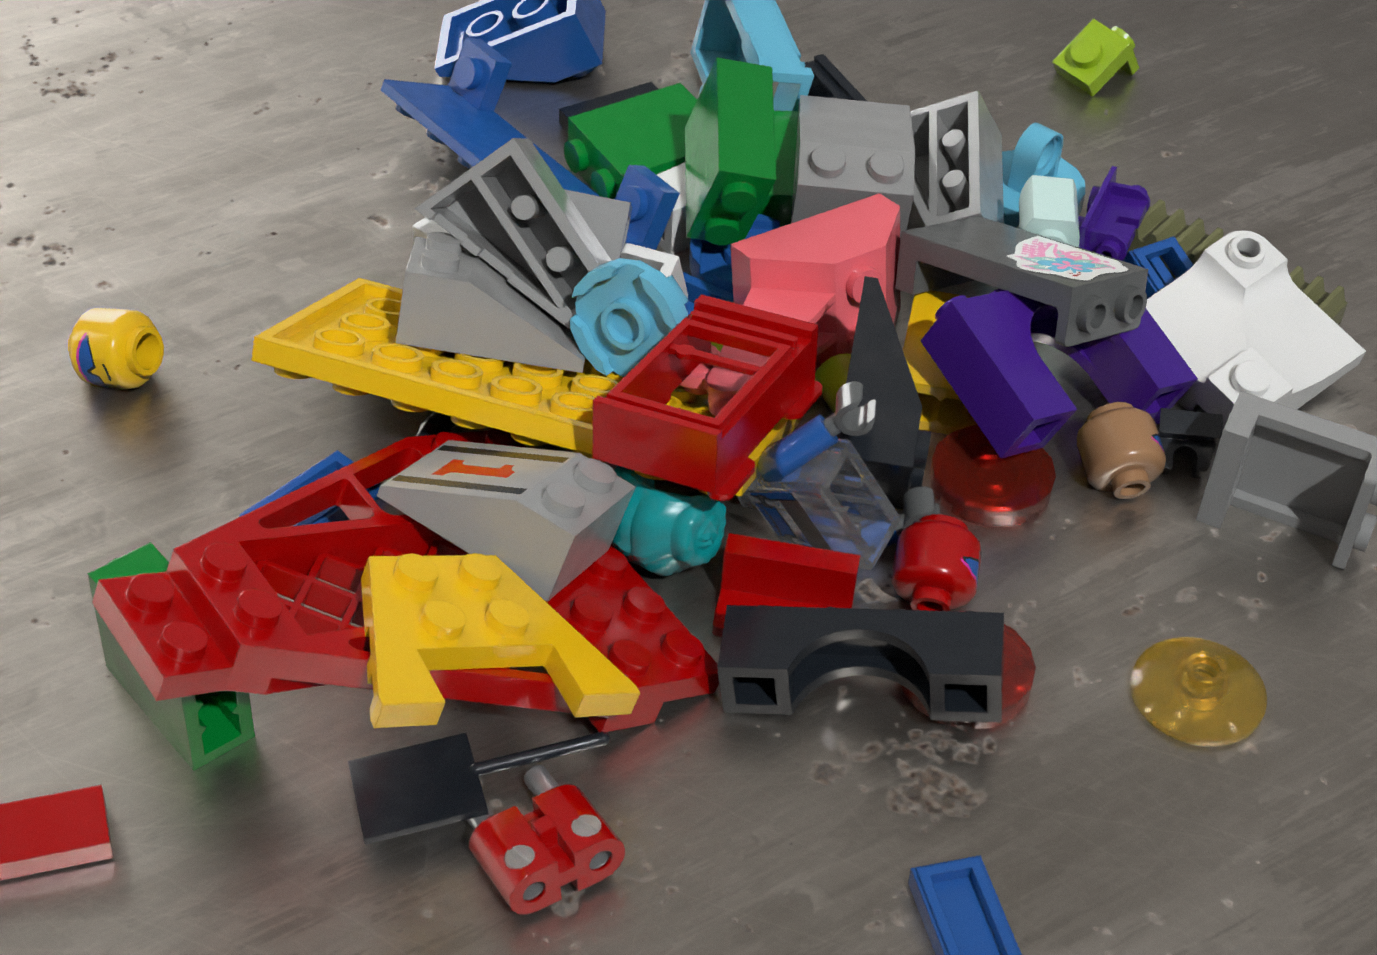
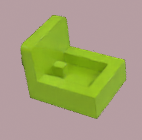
M1094 18L1052 61L1056 73L1092 97L1119 69L1131 76L1139 69L1133 50L1135 43L1132 38L1121 28L1113 26L1110 29Z

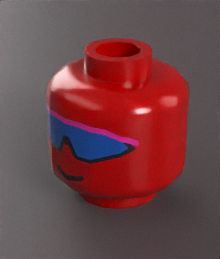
M932 514L920 518L918 522L904 528L898 537L891 575L894 591L904 601L911 603L910 606L913 610L950 611L967 605L977 591L982 556L980 541L968 530V526L963 521L955 517Z

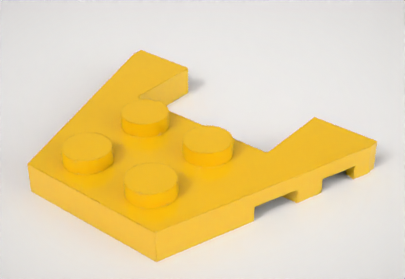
M471 553L454 556H422L418 554H405L402 556L368 557L361 577L364 634L366 637H370L371 655L367 663L368 684H373L374 697L369 713L370 721L374 728L437 725L446 701L429 672L432 670L543 666L574 717L626 715L632 713L641 693L637 686L496 555Z

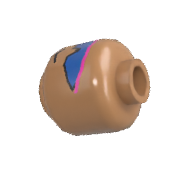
M1114 402L1096 408L1087 416L1086 422L1077 433L1076 445L1086 479L1097 491L1113 492L1114 496L1119 499H1130L1140 496L1150 489L1151 482L1156 480L1165 468L1166 456L1155 421L1148 412L1134 408L1132 404Z

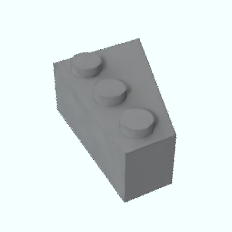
M979 91L910 111L915 145L913 201L925 226L976 216L1004 224L1002 134Z
M512 138L415 208L428 220L435 221L456 239L462 241L460 245L473 255L485 260L508 278L507 281L567 328H570V318L576 315L575 302L577 296L572 298L574 287L588 272L603 263L612 261L530 139Z

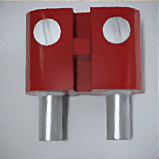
M542 765L533 766L524 776L525 784L535 796L532 798L534 811L522 815L515 805L494 815L487 805L488 815L467 820L474 830L469 839L471 853L511 910L517 914H530L562 900L561 886L570 882L579 892L604 880L617 870L625 855V847L622 841L581 789L572 784L559 786Z

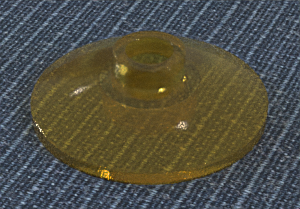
M1180 637L1158 642L1147 648L1139 656L1131 674V695L1143 717L1162 733L1184 743L1217 747L1239 742L1250 736L1258 728L1267 708L1266 688L1256 669L1237 652L1210 640Z

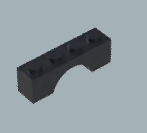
M727 605L717 665L723 713L792 715L802 700L821 685L843 677L866 675L889 679L909 689L923 703L931 720L1002 723L1004 613Z

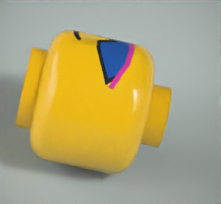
M93 308L81 315L73 327L68 340V352L74 371L84 382L98 387L134 389L141 387L149 381L153 373L158 370L164 355V344L157 328L145 314L137 310Z

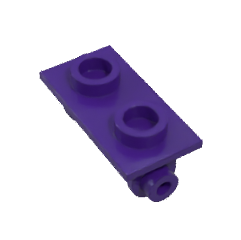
M1111 166L1101 187L1093 186L1088 199L1086 216H1078L1080 236L1078 247L1122 261L1135 237L1136 229H1139L1150 207V197L1142 186L1116 183L1117 167Z

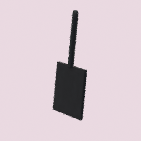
M465 732L350 760L348 765L365 845L488 815V808L479 776L605 746L610 742V736L607 732H598L475 762L468 736Z

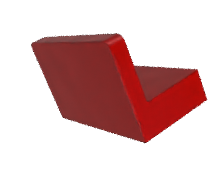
M729 533L724 551L721 590L713 619V635L722 637L727 605L852 608L860 555Z

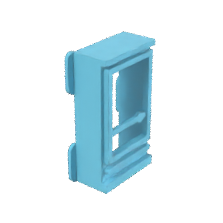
M705 0L690 51L703 83L700 87L699 95L716 58L719 57L772 67L773 82H779L773 98L774 111H799L800 95L808 96L814 74L811 68L805 67V62L800 61L801 54L776 0Z

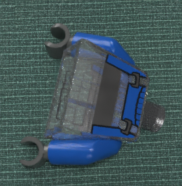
M852 381L845 383L839 388L836 394L835 413L826 419L819 414L765 449L758 461L759 472L756 479L741 497L738 496V500L744 508L758 510L780 542L860 555L859 568L873 570L884 549L897 543L898 535L901 534L904 528L918 522L920 518L926 515L940 514V506L938 503H935L934 491L930 487H915L904 494V513L898 514L850 440L837 438L836 435L841 432L850 436L867 434L872 429L875 421L876 400H871L864 406L857 407L863 398V384Z

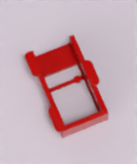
M701 294L694 301V310L663 338L605 397L597 396L593 399V458L706 491L708 496L714 500L726 501L733 498L755 472V462L748 458L754 449L782 418L795 420L803 417L822 395L823 386L820 382L815 381L818 324ZM711 342L770 358L761 367L711 354ZM701 362L752 376L714 418L666 405L671 399V393Z

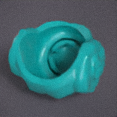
M621 466L613 469L617 476L636 486L613 539L615 549L624 554L628 561L638 564L658 576H671L690 567L706 564L716 555L722 545L727 521L725 517L726 506L723 503L710 498L708 495L688 497L655 489L654 480L642 477L634 470Z

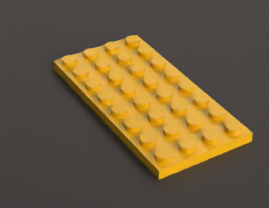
M362 278L350 282L254 336L251 361L274 367V372L279 376L289 379L315 378L332 383V388L342 394L352 396L373 394L391 399V404L403 411H434L451 416V421L461 427L470 429L492 427L510 432L511 437L522 444L543 446L549 443L571 449L572 452L580 453L594 459L593 399L597 396L605 397L624 378L615 372L607 376L602 374L586 358L583 373L397 344L396 336L403 289ZM680 385L671 393V399L666 404L712 418L715 417L708 409V394H691L686 392ZM803 417L795 420L782 418L754 449L748 458L755 462V472L735 495L741 497L759 475L758 461L765 449L792 433ZM635 471L638 475L648 479L665 480L662 478H658L652 475ZM699 490L700 492L708 495L706 491Z

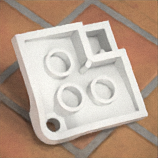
M1241 230L1225 235L1206 248L1198 261L1187 272L1147 299L1146 309L1198 378L1178 402L1187 411L1196 412L1203 408L1207 413L1222 414L1223 429L1240 391L1297 410L1359 365L1366 353L1365 349L1296 286L1288 273V259L1268 240L1257 233Z

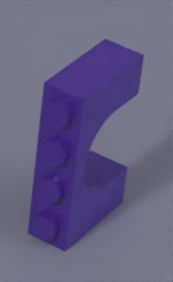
M998 288L985 295L967 298L965 295H959L948 300L937 310L935 323L921 339V343L1000 458L1043 448L1077 410L1038 354L1033 341L1054 347L1077 362L1091 377L1109 403L1126 402L1132 404L1134 408L1148 412L1152 418L1156 416L1160 408L1171 409L1198 380L1147 309H1145L1140 325L1136 329L1065 347L1055 342L1058 310L1056 307Z

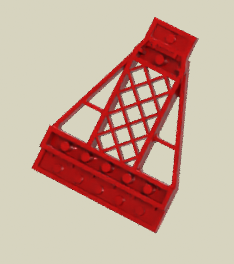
M495 428L488 431L441 432L437 435L406 437L174 548L166 572L99 579L92 604L156 701L224 690L262 695L323 685L373 690V684H368L367 663L371 651L370 637H366L364 634L361 577L368 557L402 556L405 554L454 556L467 555L469 553L406 514L392 515L383 511L366 489L390 477H394L448 440L527 447L515 441L511 437L510 432ZM334 505L339 506L350 519L293 526ZM612 543L606 553L547 602L627 676L641 692L631 714L589 716L588 719L599 732H611L654 723L664 702L716 692L719 686L718 663L704 649L701 641L688 631L666 606L663 598L650 588L628 563L624 554L615 549ZM318 578L321 579V580H324V581H326V582H329V583H331V584H334V585H336V586H339V587H342V588H344V589H347V590H349V591H352V592H354L355 594L350 593V592H348V591H345V590H343V589H340V588H338V587H335V586H333V585L327 584V583H325V582H322V581L318 580ZM277 594L290 598L294 602L281 598ZM304 605H308V606L313 607V608H315V609H318V610H320V611H323V612H326V613L331 614V615H333V616H336V617H338V618H341L342 621H340V620H338V619H335V618H332V617H330V616H327V615H325V614H322V613H320V612H317V611H315V610L309 609V608H307V607H304ZM351 623H354V624L359 625V626H361V627L353 626V625H351ZM509 667L429 671L445 699L572 713L550 675L546 673L509 669Z

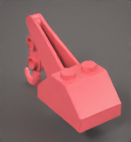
M880 193L730 244L734 303L818 324L816 368H819L822 363L833 356L852 353L865 276L878 278L894 327L896 325L901 310V290L895 289L900 250V206ZM711 345V354L760 367L770 358L723 345L720 352L715 346ZM701 362L680 386L691 394H708V409L711 414L716 416L752 376Z

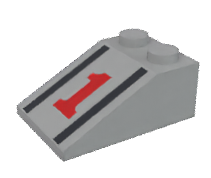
M448 440L380 485L377 497L469 554L496 555L543 600L548 602L609 550L636 486L617 476L616 472L608 464L597 459L587 458L580 453Z

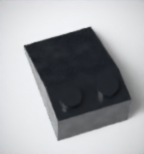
M865 276L846 383L856 381L863 384V398L857 407L864 406L871 400H876L875 421L872 429L867 434L850 436L841 432L837 435L838 443L835 444L834 454L841 456H833V466L852 494L861 497L859 498L861 503L903 510V496L908 489L922 487L931 431L919 429L922 404L878 278ZM857 462L859 463V465L861 466V468L863 469V471L867 474V476L869 477V479H870L871 482L873 483V486L875 487V489H876L877 492L879 493L880 497L878 496V494L876 493V491L874 490V488L872 487V485H865V484H871V483H870V481L868 480V478L866 477L865 474H861V473H863V472H862V470L860 469V467L858 466ZM831 489L836 496H839L835 489Z

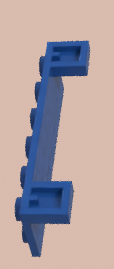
M465 38L448 85L384 79L380 89L396 103L395 108L399 113L417 120L427 129L426 135L440 144L447 145L458 155V162L469 169L512 138L528 139L494 112L512 62L482 39ZM534 144L563 189L599 196ZM628 166L615 200L630 202L632 205L626 243L656 250L680 193L646 166Z

